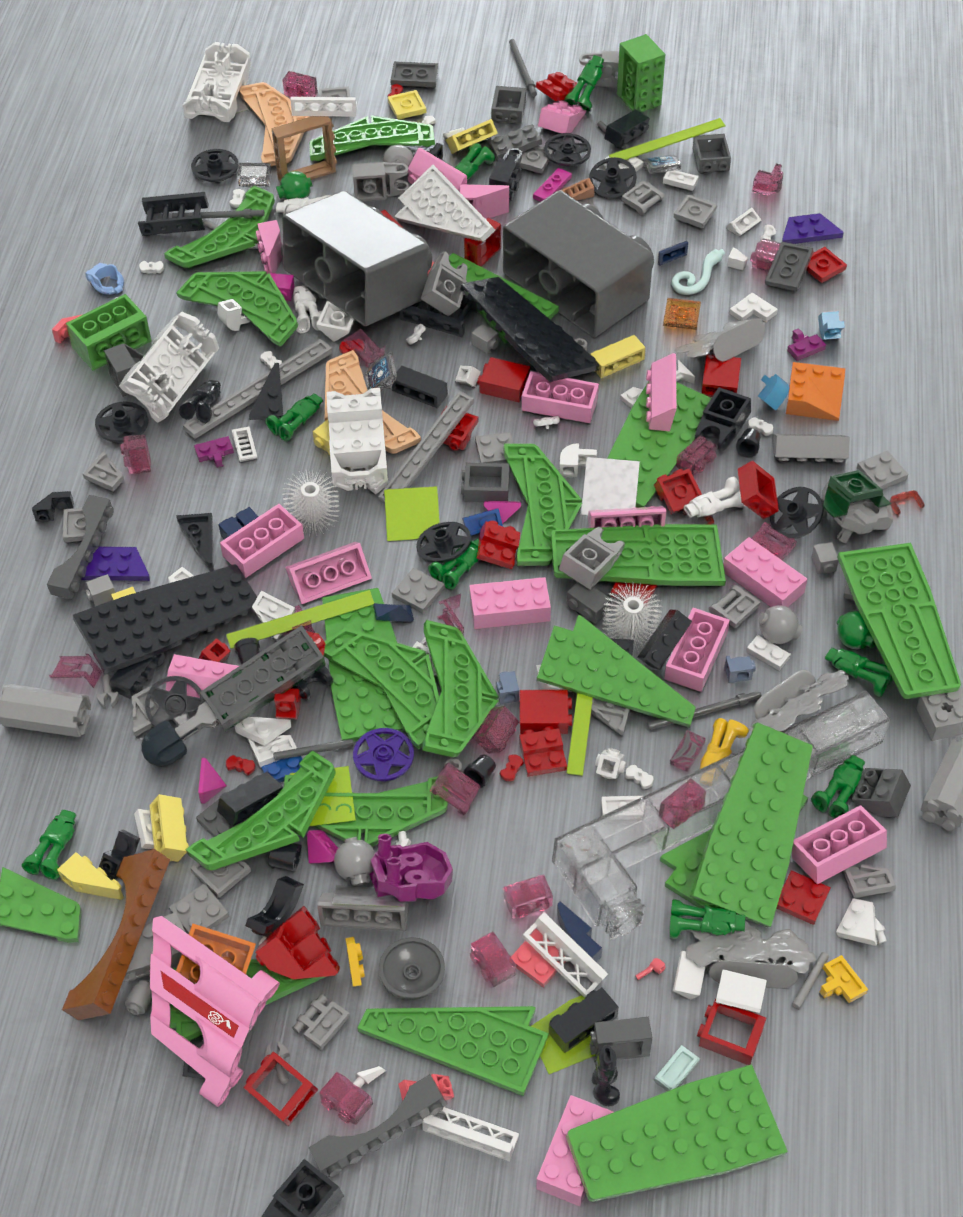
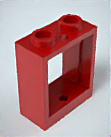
M490 218L486 220L495 231L486 239L485 243L464 238V259L480 267L501 250V224Z
M750 461L738 468L741 503L762 519H766L779 512L774 477L754 461Z
M715 998L713 1006L708 1005L704 1016L707 1018L706 1024H701L698 1030L699 1046L746 1065H751L765 1026L766 1017L745 1009L717 1003ZM717 1013L754 1026L746 1048L709 1035Z
M274 1051L262 1060L261 1067L256 1073H252L247 1078L246 1085L243 1087L288 1126L318 1091L309 1080ZM277 1063L302 1083L281 1111L256 1091Z

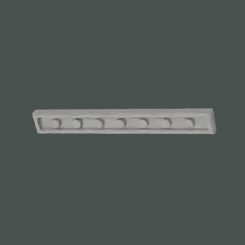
M460 391L456 394L378 496L379 501L385 503V489H402L411 486L473 405L474 398Z

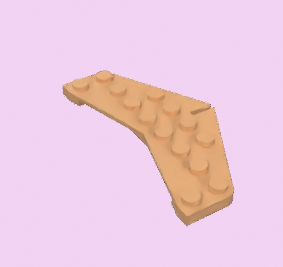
M261 82L241 86L239 89L240 97L265 125L263 152L261 155L263 168L276 166L271 128L310 116H292L290 99L267 83ZM304 133L284 138L286 163L292 161Z
M354 350L335 357L326 363L325 421L328 419L326 392L336 391L343 395H356L368 391L359 365L358 356ZM382 410L385 451L394 454L420 443L421 437L414 429L405 427Z

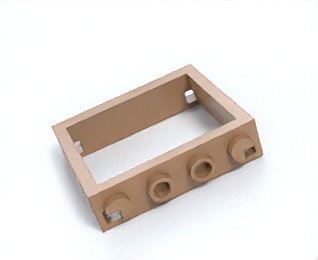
M311 116L271 128L277 178L280 184L282 177L288 173L284 138L322 127L325 161L293 171H300L307 178L310 177L311 180L336 172L335 164L337 160L334 156L336 148L333 144L335 136L332 131V127H334L332 118L328 116Z

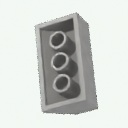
M773 434L774 456L778 457L780 461H789V457L797 458L796 461H807L808 458H815V461H826V458H833V462H844V459H849V436Z
M335 892L322 893L318 900L317 907L321 926L406 931L408 902H403L402 907L332 904Z

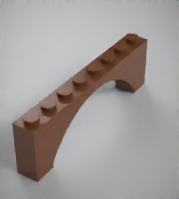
M156 849L124 857L116 876L123 880L125 884L126 903L119 928L97 965L74 989L69 991L62 1011L77 1020L111 1014L170 862L169 858Z

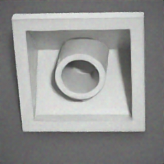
M327 301L316 327L335 342L349 334L355 319Z
M722 970L716 1002L760 1013L767 980Z

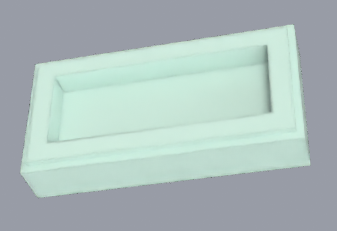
M681 1045L657 1074L654 1081L667 1091L675 1089L683 1083L699 1063L700 1058Z

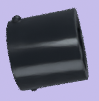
M292 843L271 850L269 865L272 868L278 867L296 871L301 858L302 845Z

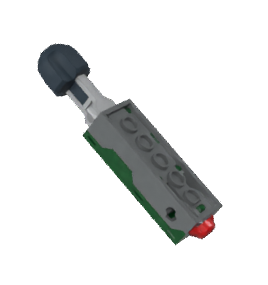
M301 625L202 690L200 693L205 702L199 705L195 716L175 729L169 721H163L145 735L141 749L144 758L150 764L156 766H166L177 761L187 754V748L183 741L202 728H214L221 724L226 732L273 701L275 694L285 693L326 665L324 659L326 644L318 633L305 631Z

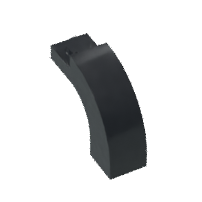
M288 876L277 879L266 906L260 913L249 917L245 926L252 929L251 931L257 935L268 937L290 917L299 900L304 884Z

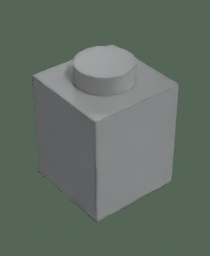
M481 324L472 332V345L486 354L497 348L499 341L498 332L485 324Z
M833 543L814 545L812 560L818 574L835 572L839 561Z
M108 574L86 582L88 590H85L86 596L89 601H93L95 606L113 600L111 594H114L115 590Z

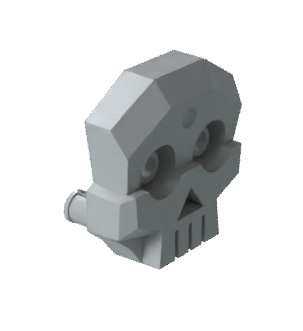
M829 481L822 490L821 499L823 503ZM870 499L851 502L847 515L834 518L843 527L837 535V539L843 543L848 542L853 532L866 534L871 533L872 530L889 529L893 523L891 505L878 508ZM825 508L822 518H826L828 513Z

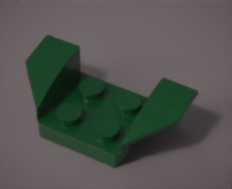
M860 470L830 476L823 507L833 518L847 515L851 502L870 499L878 508L891 505V503L883 496L882 488Z

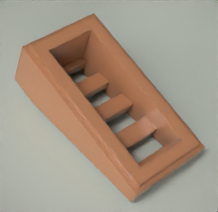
M590 178L561 190L569 194L576 201L594 197V186Z

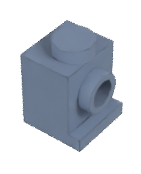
M726 656L724 669L728 683L752 680L756 666L750 656H739L732 659L730 656Z
M515 671L499 673V682H496L499 703L518 702L519 686Z

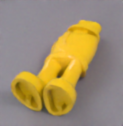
M723 718L715 720L711 743L708 744L707 750L701 759L699 783L712 785L714 780L719 778V774L724 770L732 753L731 747L735 738H745L748 735L749 729L744 724L732 719L728 722ZM723 736H724L722 745H721V747L719 748V745H720V743H721V740H722V738H723Z

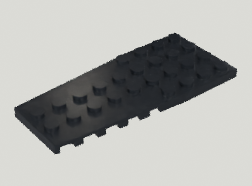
M500 277L462 283L460 291L465 290L468 293L467 298L477 303L476 308L487 313V320L489 322L493 320L496 323L495 328L499 332L503 330L505 333L504 338L549 382L599 370V364L595 361V357L591 356L561 326L556 325Z
M234 564L123 596L73 614V620L103 673L106 675L181 645L182 641L187 638L192 640L198 637L200 632L205 630L210 632L215 629L216 625L222 622L224 624L231 622L233 617L247 615L248 611L252 609L257 595L238 566Z

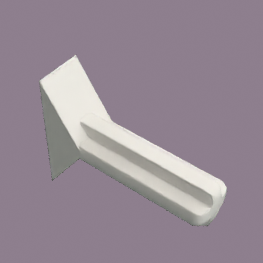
M678 360L676 382L684 380L694 383L695 376Z

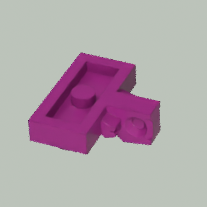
M798 328L792 331L791 338L793 339V344L788 346L787 351L796 361H799L825 350L826 344L817 334L810 337L808 335L804 336L803 332Z
M229 436L194 445L199 462L214 459L216 468L224 466L222 457L234 453Z

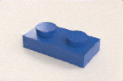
M498 508L462 518L463 524L469 529L471 535L480 533V529L485 521H496L498 525L503 526Z
M301 756L281 759L262 766V772H268L281 783L284 782L285 775L296 773L300 769L299 763L303 759Z

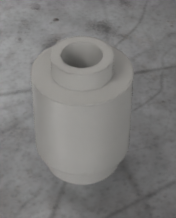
M140 980L138 984L134 985L125 1002L128 1012L133 1015L146 1012L152 1000L150 983Z

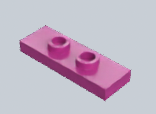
M558 168L534 192L533 199L541 202L556 191H559L572 178V173Z

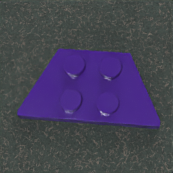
M820 213L788 218L782 242L799 244L843 238L844 232Z
M98 547L93 553L92 561L87 565L85 576L81 579L93 580L108 574L111 581H150V576L137 547Z

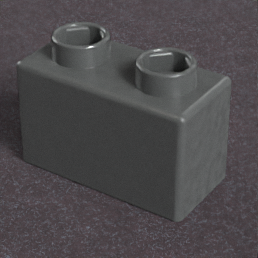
M559 190L503 226L504 274L524 289L558 305V313L593 338L606 331L650 298L651 276L654 265V255L651 248L642 238L636 235L628 236L603 219L599 210L589 203L581 204Z
M341 191L282 216L284 270L363 326H368L423 301L421 296L428 278V271L432 267L433 262L430 247L421 236L408 232L385 217L377 208L368 206L346 191Z

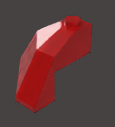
M305 906L301 907L258 946L255 952L257 954L256 959L262 966H266L270 971L291 979L335 976L339 973L340 969L337 960L330 954L332 950L326 938H320L317 932L320 930L317 921Z

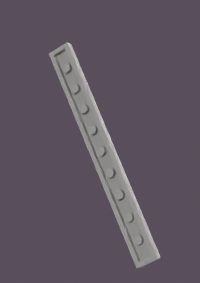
M320 339L280 364L281 385L332 354V348ZM270 371L211 407L212 418L209 422H200L195 417L183 425L184 430L196 439L254 403Z

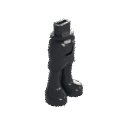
M209 380L204 382L198 389H195L192 397L180 406L179 414L181 417L190 420L196 411L197 419L200 422H209L212 418L210 404L219 397L221 383Z
M605 1046L598 1053L597 1060L594 1061L596 1069L592 1074V1083L596 1085L593 1089L594 1098L603 1106L608 1107L614 1106L620 1099L619 1090L611 1086L617 1080L618 1071L616 1067V1054L610 1046Z

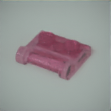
M766 522L763 523L760 530L751 538L781 560L792 551L797 543L795 539H789L771 528V525ZM765 535H770L771 537L785 544V546H781L780 544L776 543L775 541L771 540Z
M448 762L444 765L430 792L434 795H439L458 809V813L464 816L481 786ZM442 785L448 790H450L452 793H454L456 796H458L460 799H462L463 802H461L453 795H451L449 792H447L445 789H443Z

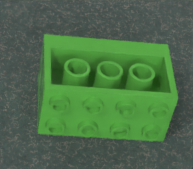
M647 34L621 42L619 46L617 95L632 111L636 109L639 112H644L662 105L666 54Z
M126 294L66 323L72 348L92 371L107 364L104 350L123 343L133 349H137L152 341L147 316Z

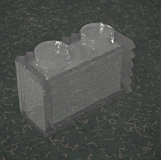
M239 163L237 178L240 187H253L254 185L259 187L270 186L272 176L271 163Z

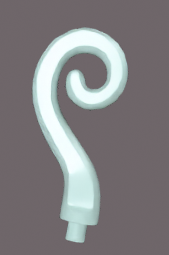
M714 249L706 255L702 264L701 278L696 284H694L696 278L691 272L681 271L676 273L671 280L673 290L681 295H693L702 291L709 282L712 267L720 262L722 256L725 255L724 250L720 249L718 251ZM681 279H688L687 286L681 285L679 281Z

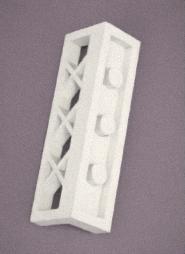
M291 97L290 99L292 116L356 117L357 102L354 97Z
M545 912L522 935L584 998L608 975ZM535 928L543 935V941H535L530 936ZM547 946H555L559 951V957H552L548 953ZM563 961H570L574 965L575 972H567L564 969ZM579 977H587L593 983L588 990L580 984Z
M445 1107L439 1113L444 1114L447 1121L434 1117V1115H429L423 1119V1131L510 1161L519 1137V1133ZM460 1120L467 1123L469 1129L454 1123ZM481 1128L487 1129L490 1136L479 1133L476 1130ZM507 1136L512 1138L511 1143H508L497 1138Z

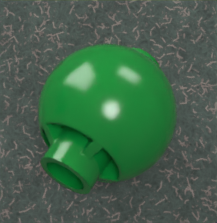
M290 171L282 177L281 184L276 189L280 199L309 197L311 193L310 187H313L310 177L307 178L304 173Z
M851 611L839 617L837 620V635L843 645L856 650L863 649L866 646L873 648L876 645L859 611Z

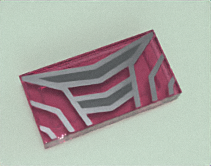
M687 730L673 754L670 764L689 772L706 738Z

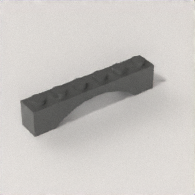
M88 495L82 508L86 521L83 541L71 558L53 570L47 582L51 595L72 599L74 594L78 592L79 583L86 574L87 565L93 559V552L100 544V537L106 531L109 518L113 516L114 508L111 505L110 499Z
M429 1074L409 1087L398 1109L379 1126L354 1136L339 1137L328 1135L308 1148L320 1172L327 1177H333L339 1174L342 1168L348 1164L359 1162L366 1153L380 1149L386 1141L400 1137L403 1131L409 1127L420 1125L427 1116L438 1114L447 1105V1102L435 1080Z

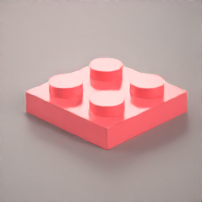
M535 929L530 936L535 941H543V935ZM526 940L509 958L510 964L543 988L558 972ZM547 946L548 953L552 957H559V951L555 946Z

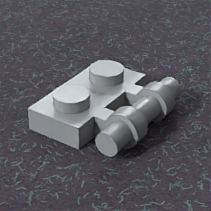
M322 994L309 1004V1009L304 1014H300L296 1019V1024L292 1027L296 1033H300L303 1028H307L304 1038L321 1050L350 1017L349 1012L334 1001H331L327 1007L324 1006L327 998ZM316 1013H320L314 1022L311 1021Z

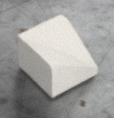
M732 248L727 266L743 270L748 258L736 248Z
M460 365L455 382L475 387L481 371L473 366Z

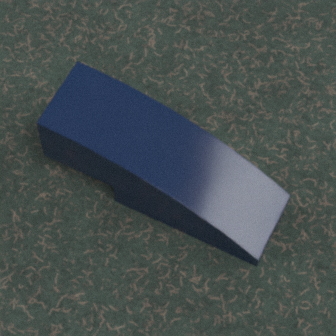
M560 901L557 904V917L561 929L597 962L602 956V947L591 938L592 928Z

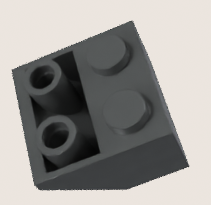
M865 768L852 801L877 816L898 818L911 784L902 769Z

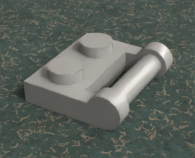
M644 181L622 196V202L634 208L639 215H643L649 207L664 199V194ZM651 195L654 196V197H652L650 200H648L646 203L641 204V202H643L645 199H647V198L650 197Z
M734 585L730 588V592L719 602L709 607V611L711 614L729 619V625L736 628L760 607V601L739 586ZM739 597L728 608L723 609L733 598Z

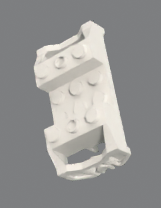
M215 42L205 49V55L187 100L183 103L185 118L193 119L197 115L215 116L222 122H230L236 114L238 108L236 97L240 87L246 85L251 67L250 53L238 44H232V46L229 44L224 48V43H222L220 48V43Z
M184 312L173 317L153 340V346L141 361L133 365L119 385L125 393L135 396L143 403L157 423L169 415V412L211 357L219 350L215 335L213 333L206 335L209 330L206 329L204 331L203 324L198 325L200 321L196 317ZM176 327L186 330L189 334L184 337ZM192 336L199 344L195 345L189 338Z
M371 388L363 394L343 395L336 391L326 392L333 485L351 491L353 490V484H355L356 490H358V485L359 487L364 485V489H367L366 483H368L369 489H374L388 481L380 388ZM369 465H376L372 469L368 470ZM351 467V472L342 468ZM365 468L366 471L354 472V469Z

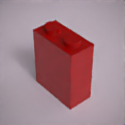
M707 354L702 394L713 397L718 388L737 393L741 358L733 357L726 361H720L715 355Z
M490 357L488 364L485 363L483 374L479 376L477 381L480 393L520 402L530 374V366Z
M520 690V734H523L526 730L542 731L548 726H552L554 729L559 728L560 734H568V726H572V714H568V710H572V698H568V690Z

